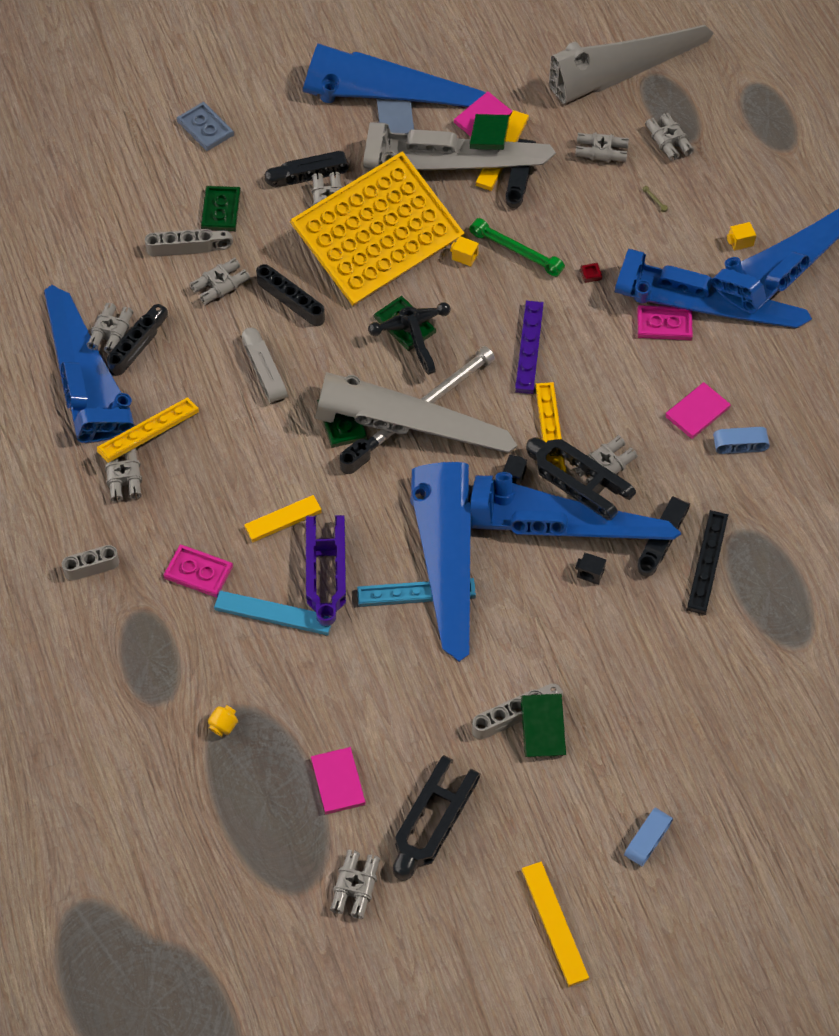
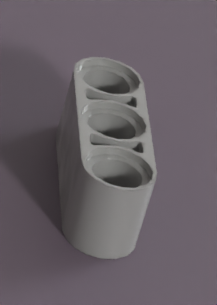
M106 545L64 558L62 568L65 577L73 581L113 570L120 562L117 549L112 545Z

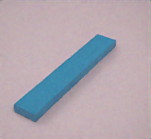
M470 578V599L476 598L474 578ZM429 581L357 586L359 607L433 602Z
M219 591L214 606L215 611L327 636L331 629V625L322 626L319 624L315 611L225 591Z

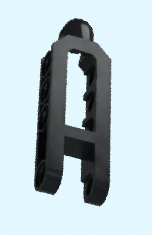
M533 437L526 443L527 454L537 461L538 474L607 520H612L618 514V510L610 501L599 495L604 488L628 500H631L636 494L635 488L630 483L562 439L545 442L541 438ZM548 454L550 456H561L569 461L570 465H575L584 471L585 475H590L593 479L585 486L547 461L546 456Z
M445 755L441 757L395 836L398 856L393 864V874L397 879L402 881L408 880L413 876L417 867L433 863L475 789L481 773L470 769L458 791L454 794L441 787L445 780V774L450 764L453 763V759ZM435 795L451 802L425 848L418 849L408 844L409 836L411 833L414 834L416 824L420 817L424 816L428 803L431 799H434Z

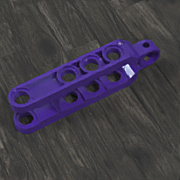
M335 515V539H316V516H306L307 605L316 612L317 621L322 626L332 625L336 620V612L346 604L345 515ZM316 556H336V594L332 596V603H320V597L317 595Z

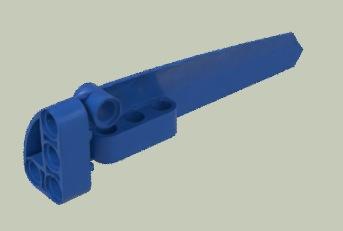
M317 43L303 86V92L315 96L320 94V99L325 103L334 102L335 97H362L469 107L485 94L484 91L360 52L348 53Z
M839 209L791 237L743 261L738 257L728 258L725 261L726 269H722L712 278V285L731 304L745 312L754 314L777 291H784L839 239Z
M440 462L412 469L410 503L414 506L441 646L445 652L460 662L469 655L471 503L469 502V465L464 462ZM421 494L424 498L418 499L415 495Z
M508 472L496 474L495 480H493V476H475L471 496L472 529L512 530L514 533L521 535L673 540L681 535V532L666 520L618 511V514L612 520H607L579 501L512 483V475Z

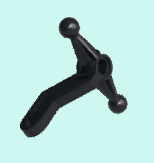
M441 302L437 308L416 309L415 307H405L396 316L381 324L372 322L368 326V332L372 336H378L382 331L386 330L410 332L418 360L427 375L436 372L434 361L425 347L419 326L438 314L447 316L451 308L446 302Z

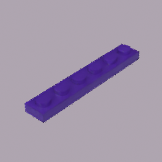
M526 300L515 393L533 394L544 302Z

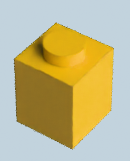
M750 222L730 227L727 241L729 245H732L734 251L752 247L755 244L756 233Z
M459 236L457 241L451 245L452 260L471 267L478 256L479 243Z

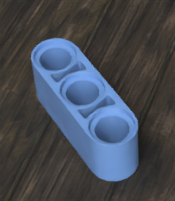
M764 427L720 429L713 434L716 452L720 454L761 452L770 447L767 429Z
M655 807L627 847L624 856L642 867L670 827L673 818Z

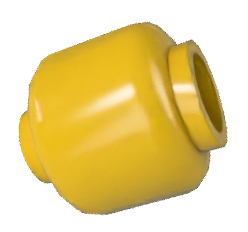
M227 705L225 708L221 706L216 707L208 718V724L210 725L208 728L220 737L229 735L238 723V719L235 716L236 711Z

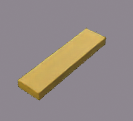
M314 495L246 523L244 528L253 543L306 520V516H316L322 513V509Z

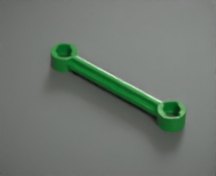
M481 218L475 219L469 227L470 232L475 237L483 238L485 236L543 266L545 271L553 277H558L565 268L563 261L558 257L552 256L548 258L491 229L488 223Z

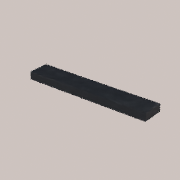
M712 510L709 512L686 611L706 615L729 514Z

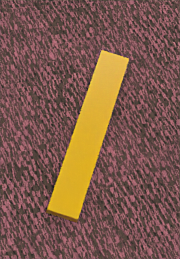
M513 110L510 116L506 142L518 141L529 120V115ZM504 167L483 168L476 181V186L492 191Z
M554 382L535 383L542 440L547 442L548 440L562 439ZM549 454L546 456L547 461L566 472L565 459L563 457L550 456Z
M187 397L97 447V452L109 463L199 413V408Z
M542 861L523 867V876L568 987L588 981V973Z

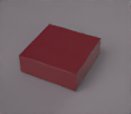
M598 263L580 266L585 283L602 280Z

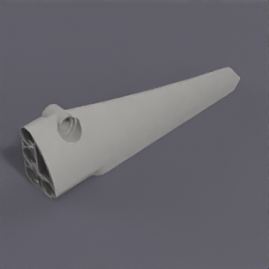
M706 25L646 38L581 47L577 42H572L565 50L551 56L549 86L563 104H566L592 91H603L708 42L714 33Z
M370 122L363 165L364 168L374 169L403 151L416 170L534 166L545 164L556 152L550 144L505 142L504 150L470 149V139H458L457 135L452 132L410 130L408 134L392 133L388 124Z
M328 372L325 374L315 419L331 423L334 421L335 414L339 413L355 417V421L359 424L398 434H405L409 429L506 453L517 447L510 433L502 428L394 390L360 381L355 375L344 377Z

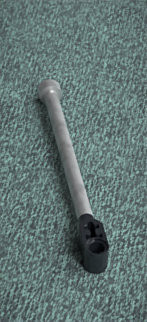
M483 346L476 351L475 358L430 391L421 400L430 403L436 402L482 365L488 366L495 360L494 354L488 347ZM381 429L368 440L359 439L341 452L339 456L340 470L345 474L354 473L370 460L371 451L392 436L394 432Z

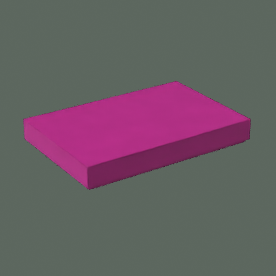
M486 92L458 115L453 123L471 137L476 114L509 115L510 117L513 111L490 92Z
M638 305V338L692 340V311L676 307Z
M703 382L666 412L665 417L693 439L726 412L731 404Z
M180 544L163 576L166 580L217 598L219 591H221L233 568V563Z
M351 747L311 756L325 815L366 805Z

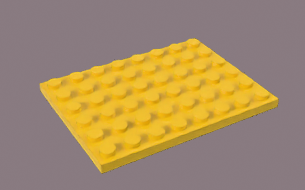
M403 151L290 220L291 225L352 306L455 242L459 236L462 237L465 234Z

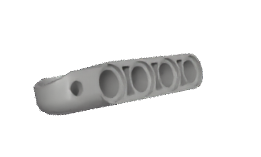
M198 229L149 233L144 240L146 251L150 256H166L226 250L232 245L233 236L228 231Z
M253 327L246 328L242 332V342L269 403L287 398L285 385L259 331Z
M549 684L538 690H531L522 694H562V697L564 695L561 687L557 684ZM522 695L475 716L472 723L473 736L477 739H485L522 722ZM518 708L521 712H515L513 709ZM496 717H502L503 720L499 721V720H496L495 718H496ZM484 725L486 728L479 729L477 726Z

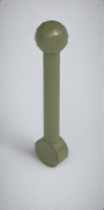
M644 186L643 192L648 193V195L661 207L662 212H666L668 209L667 205H663L649 191V187Z

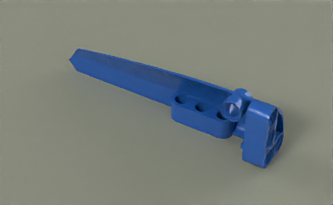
M629 248L614 291L618 294L633 297L638 303L652 302L690 311L798 328L812 320L806 309L773 300H768L754 314H750L726 300L712 285L711 277L669 265L664 266L663 269L646 265V254Z
M54 285L49 286L44 290L66 404L67 408H71L77 441L92 443L112 439L134 427L132 412L130 411L132 399L128 394L120 391L98 349L94 350L95 345L92 350L87 347V342L91 336L70 293Z

